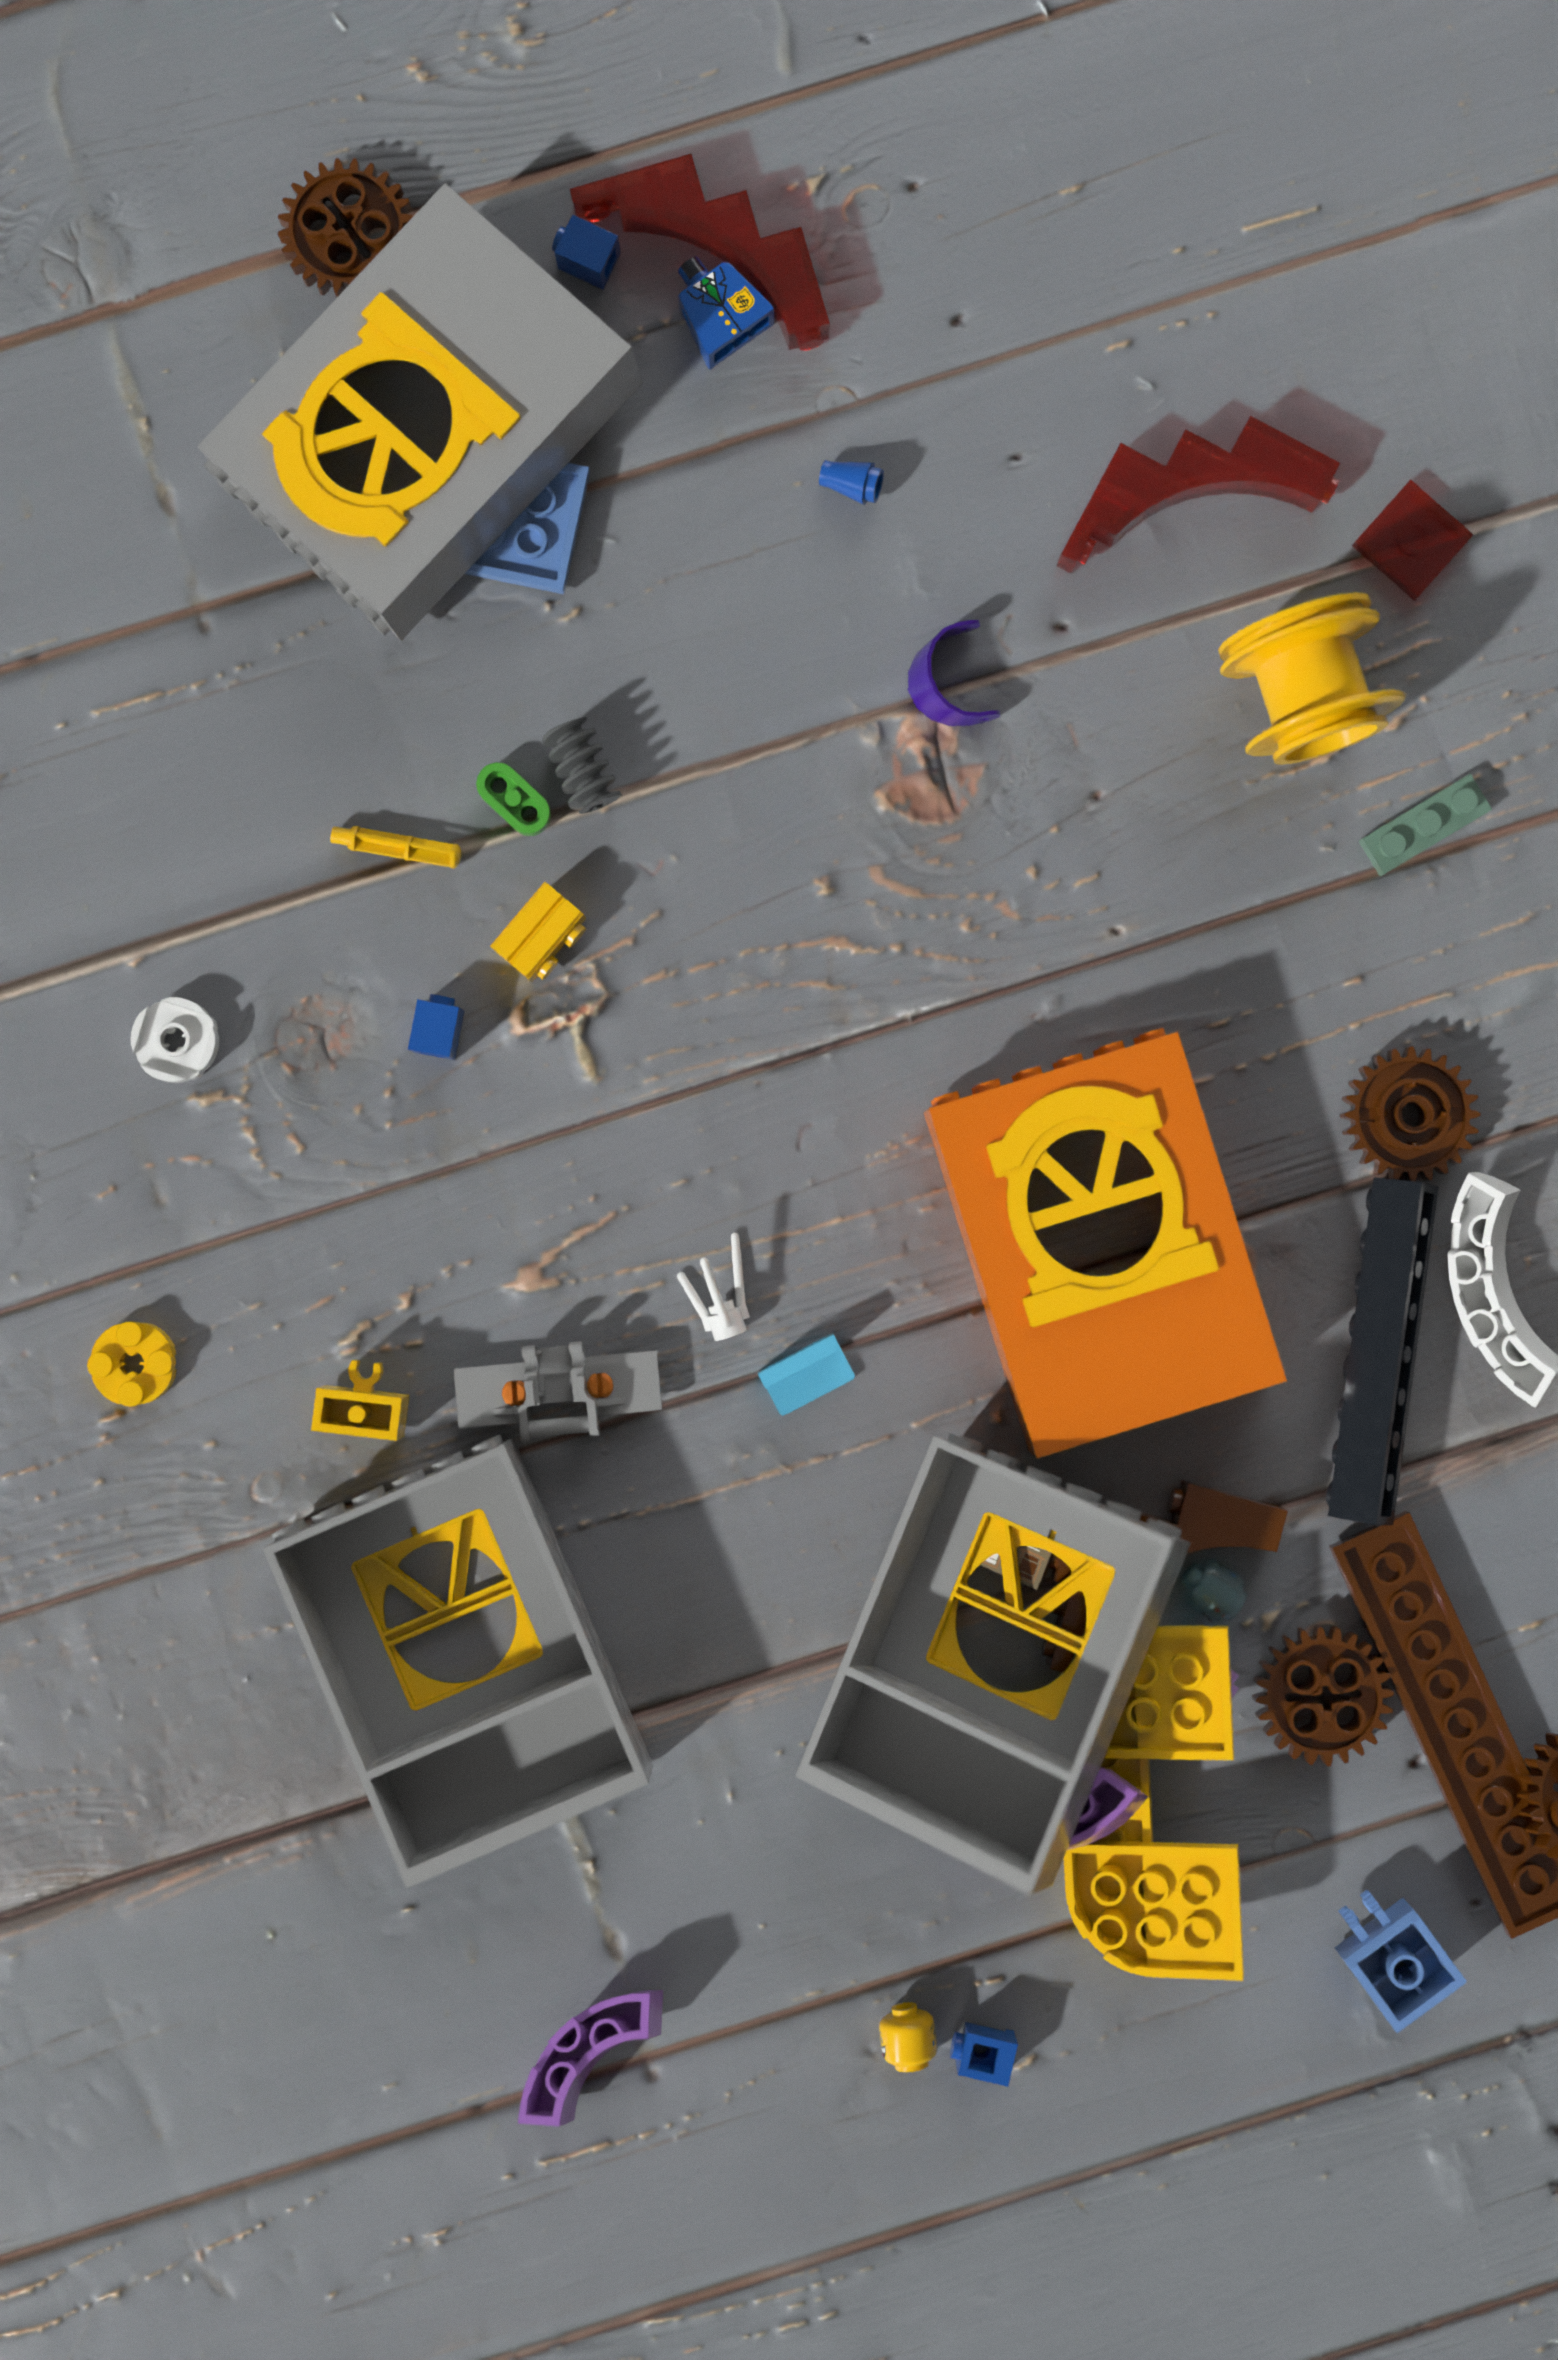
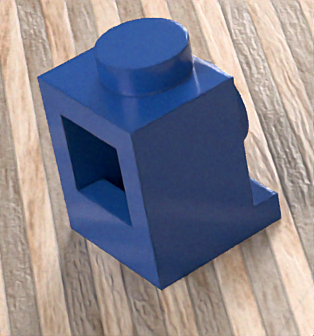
M965 2022L963 2033L954 2032L950 2048V2058L956 2059L955 2064L958 2075L1008 2087L1018 2047L1015 2032L1009 2029L1003 2031ZM975 2044L989 2046L984 2053H977L973 2050Z

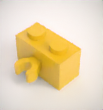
M352 1360L348 1368V1375L354 1383L353 1388L323 1385L316 1388L311 1431L393 1441L405 1437L410 1395L374 1391V1385L383 1376V1364L381 1362L374 1363L371 1377L364 1378L359 1373L360 1360Z

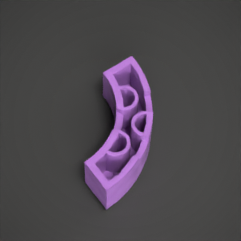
M1101 1767L1067 1850L1083 1847L1114 1832L1131 1818L1148 1796L1113 1770Z
M663 1990L632 1992L601 2001L565 2023L548 2041L549 2044L529 2073L520 2103L518 2124L562 2126L574 2121L577 2101L582 2086L593 2067L605 2054L623 2042L636 2039H650L661 2035Z

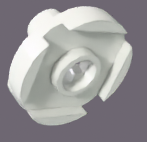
M178 997L162 999L151 1007L145 1008L137 1016L131 1031L133 1053H136L137 1060L144 1071L156 1079L172 1083L199 1079L212 1065L218 1052L219 1035L217 1032V1022L203 1007L195 1002ZM179 1028L184 1032L182 1037L186 1038L185 1045L178 1047L176 1052H171L167 1049L170 1044H165V1036L167 1033L174 1034L176 1029Z

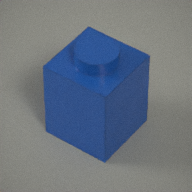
M573 214L566 228L561 226L558 229L552 244V250L555 251L554 254L559 270L602 290L621 254L618 235Z
M430 994L429 1001L417 999L408 1050L423 1055L450 1060L456 1059L465 1011L460 1007L454 1006V998Z

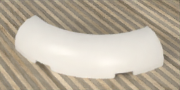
M1470 1172L1467 1174L1459 1191L1451 1218V1223H1453L1450 1251H1448L1447 1259L1454 1303L1471 1343L1474 1347L1479 1348L1488 1363L1495 1369L1493 1371L1494 1374L1517 1396L1534 1408H1537L1550 1396L1558 1385V1355L1543 1343L1527 1323L1515 1301L1509 1283L1505 1256L1506 1234L1513 1206L1521 1190L1493 1176L1479 1172Z

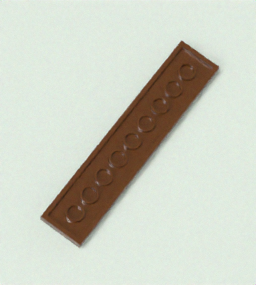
M1404 1511L1395 1515L1393 1525H1373L1329 1545L1376 1651L1384 1660L1382 1664L1385 1670L1391 1674L1389 1679L1506 1934L1513 1939L1557 1919L1558 1859L1549 1858L1547 1856L1548 1849L1535 1845L1539 1835L1528 1833L1525 1830L1532 1821V1818L1522 1816L1519 1813L1520 1810L1528 1806V1800L1517 1797L1518 1792L1527 1790L1528 1784L1519 1779V1775H1530L1410 1512Z

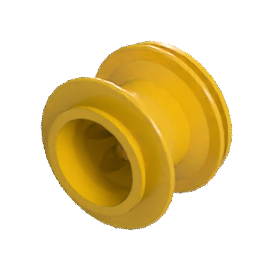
M1338 594L1285 609L1243 628L1220 645L1218 652L1220 659L1224 661L1220 667L1221 675L1233 679L1256 676L1272 725L1271 728L1258 734L1248 742L1245 747L1246 754L1260 757L1272 755L1274 763L1277 765L1292 764L1339 751L1359 743L1386 728L1388 720L1385 715L1397 709L1405 701L1406 694L1394 689L1369 692L1353 644V641L1373 629L1380 620V614L1376 610L1369 609L1371 601L1367 594Z

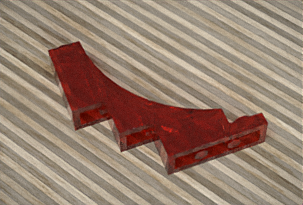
M692 154L569 189L575 216L588 222H598L607 218L610 213L618 211L624 232L668 236L697 246L722 261L730 263L774 307V317L782 330L789 350L798 347L803 351L811 350L823 344L824 340L829 339L830 322L802 227L760 238L746 190L705 202Z
M1252 416L1249 417L1231 452L1185 429L1166 466L1120 443L1062 551L1056 566L1072 573L1077 562L1086 564L1097 541L1111 547L1126 532L1144 519L1165 508L1199 497L1220 494H1250L1287 502L1312 513L1320 501L1327 504L1340 482L1334 475L1341 463Z

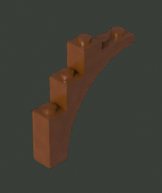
M1181 1480L1180 1487H1174L1169 1498L1168 1512L1173 1513L1171 1520L1142 1513L1139 1520L1147 1523L1148 1518L1155 1521L1160 1520L1181 1529L1182 1532L1179 1538L1191 1542L1187 1553L1213 1547H1249L1277 1552L1288 1510L1278 1505ZM1053 1554L1049 1564V1568L1053 1569L1051 1576L1055 1581L1062 1582L1071 1574V1569L1063 1560ZM1078 1591L1054 1609L1052 1613L1058 1615L1056 1626L1082 1637L1086 1629L1087 1613L1084 1594L1082 1591ZM1043 1641L1041 1654L1047 1656L1045 1662L1048 1667L1064 1673L1070 1666L1074 1653L1049 1641Z

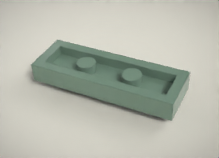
M1469 774L1359 840V843L1381 877L1491 811L1492 808L1472 775Z

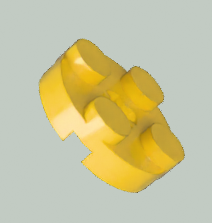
M130 1321L114 1325L99 1336L92 1348L87 1368L88 1372L92 1375L93 1383L104 1397L116 1404L132 1407L153 1402L169 1390L176 1377L175 1355L177 1354L172 1340L162 1329L151 1323ZM139 1353L144 1362L139 1363L144 1365L143 1370L140 1374L135 1371L128 1373L124 1368V1365H126L124 1362L125 1356L127 1354L135 1356Z

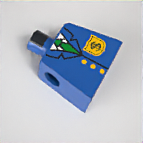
M694 256L685 261L678 269L679 275L688 286L678 295L679 309L709 369L715 367L774 325V307L730 263L722 262L709 272L699 257Z

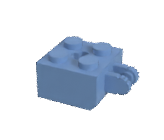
M1366 1890L1360 1894L1364 1906L1370 1913H1373L1375 1918L1362 1927L1359 1923L1360 1920L1353 1910L1349 1909L1346 1905L1342 1907L1338 1912L1351 1928L1353 1934L1334 1948L1396 2033H1399L1467 1983V1981L1416 1911L1403 1897L1384 1911L1372 1894ZM1402 1960L1404 1965L1396 1969L1395 1965Z

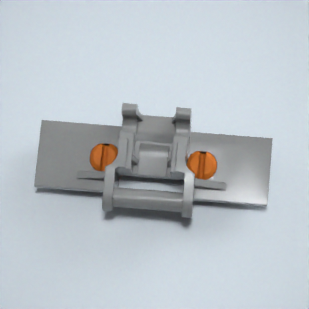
M583 1341L569 1342L567 1346L537 1348L536 1345L522 1346V1357L525 1362L454 1368L458 1427L467 1428L519 1423L522 1443L531 1442L533 1437L590 1433L591 1437L599 1436V1416L662 1410L657 1350L586 1356ZM566 1401L586 1402L588 1415L532 1420L531 1406Z

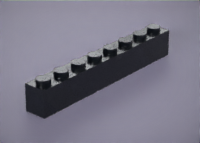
M1373 1177V1185L1367 1193L1366 1207L1369 1211L1367 1229L1363 1231L1360 1241L1363 1259L1361 1271L1355 1279L1357 1303L1355 1313L1352 1315L1349 1323V1334L1352 1337L1350 1355L1345 1359L1343 1366V1375L1346 1379L1344 1397L1339 1402L1337 1412L1340 1429L1338 1439L1335 1441L1332 1449V1460L1335 1464L1333 1481L1329 1484L1326 1492L1329 1517L1371 1525H1393L1439 1188L1435 1185Z

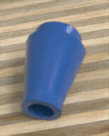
M825 460L820 470L819 485L828 487L863 505L867 501L876 503L883 485L884 470L876 468L874 462H832Z

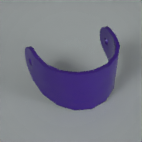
M979 620L959 621L944 627L916 653L908 671V691L916 708L932 721L947 726H971L1000 717L999 710L969 712L953 706L938 691L932 676L931 656L936 642L979 628Z

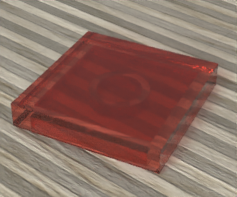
M1410 479L1352 546L1415 601L1469 541L1473 534Z

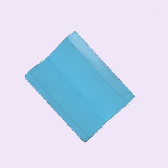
M833 1333L758 1371L761 1382L769 1392L779 1414L782 1416L855 1378Z

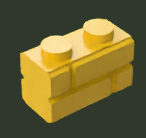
M544 882L490 947L532 983L537 977L544 980L557 966L559 960L554 956L565 944L571 948L584 934L586 928L582 923L586 920V917L572 903L548 883Z

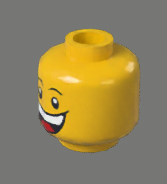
M913 2002L895 2004L891 2007L892 2012L884 2016L879 2023L883 2057L889 2064L895 2065V2069L900 2072L923 2070L929 2066V2061L935 2057L938 2049L933 2016L928 2011L917 2009V2004Z

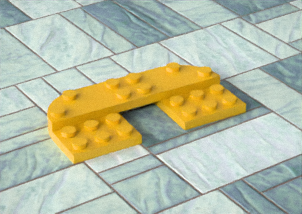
M1157 1626L1101 1764V1767L1113 1770L1148 1797L1131 1818L1114 1832L1083 1847L1067 1850L1064 1856L1066 1900L1070 1915L1078 1932L1084 1940L1087 1938L1104 1955L1103 1959L1132 1974L1158 1978L1244 1980L1239 1844L1153 1842L1150 1759L1234 1760L1229 1626Z

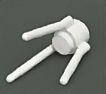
M735 1232L731 1234V1252L736 1306H734L732 1299L723 1301L714 1273L706 1257L700 1259V1264L714 1305L708 1307L709 1312L685 1273L679 1272L677 1274V1278L701 1317L705 1332L711 1330L715 1341L727 1339L747 1331L744 1319L750 1317L745 1303L739 1234Z

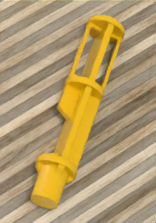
M333 826L330 836L331 843L346 845L351 851L395 857L406 861L423 862L450 867L451 869H455L459 865L462 854L460 846L455 843H444L417 838L411 835L405 836L361 828L360 826H353L350 829Z

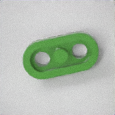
M491 763L480 771L476 781L479 795L518 833L525 836H535L542 833L548 827L551 820V810L547 801L515 770L504 763ZM497 780H504L507 783V788L502 793H494L492 791V785ZM529 808H533L538 812L537 818L532 822L523 820V813Z

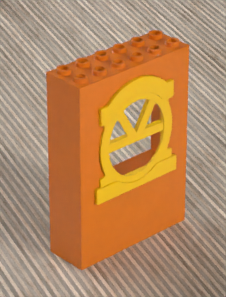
M1164 1027L1133 1038L1134 1045L1126 1048L1123 1040L1101 1046L1097 1050L1092 1051L1094 1057L1083 1060L1082 1053L1059 1059L1057 1062L1052 1063L1054 1070L1042 1073L1040 1066L1015 1073L1016 1075L1011 1076L1013 1082L1001 1086L999 1078L975 1085L971 1088L973 1095L960 1098L958 1091L933 1098L931 1101L932 1107L924 1112L1028 1451L1036 1458L1287 1381L1179 1033L1175 1032L1166 1035ZM1089 1129L1105 1132V1140L1092 1194L1047 1153V1148L1064 1135ZM1129 1141L1147 1158L1154 1170V1175L1112 1188L1122 1142ZM1038 1168L1072 1201L1030 1213L1027 1207V1191L1033 1169ZM1158 1192L1162 1193V1221L1152 1247L1134 1266L1113 1275L1088 1276L1064 1267L1049 1255L1034 1233L1035 1230Z

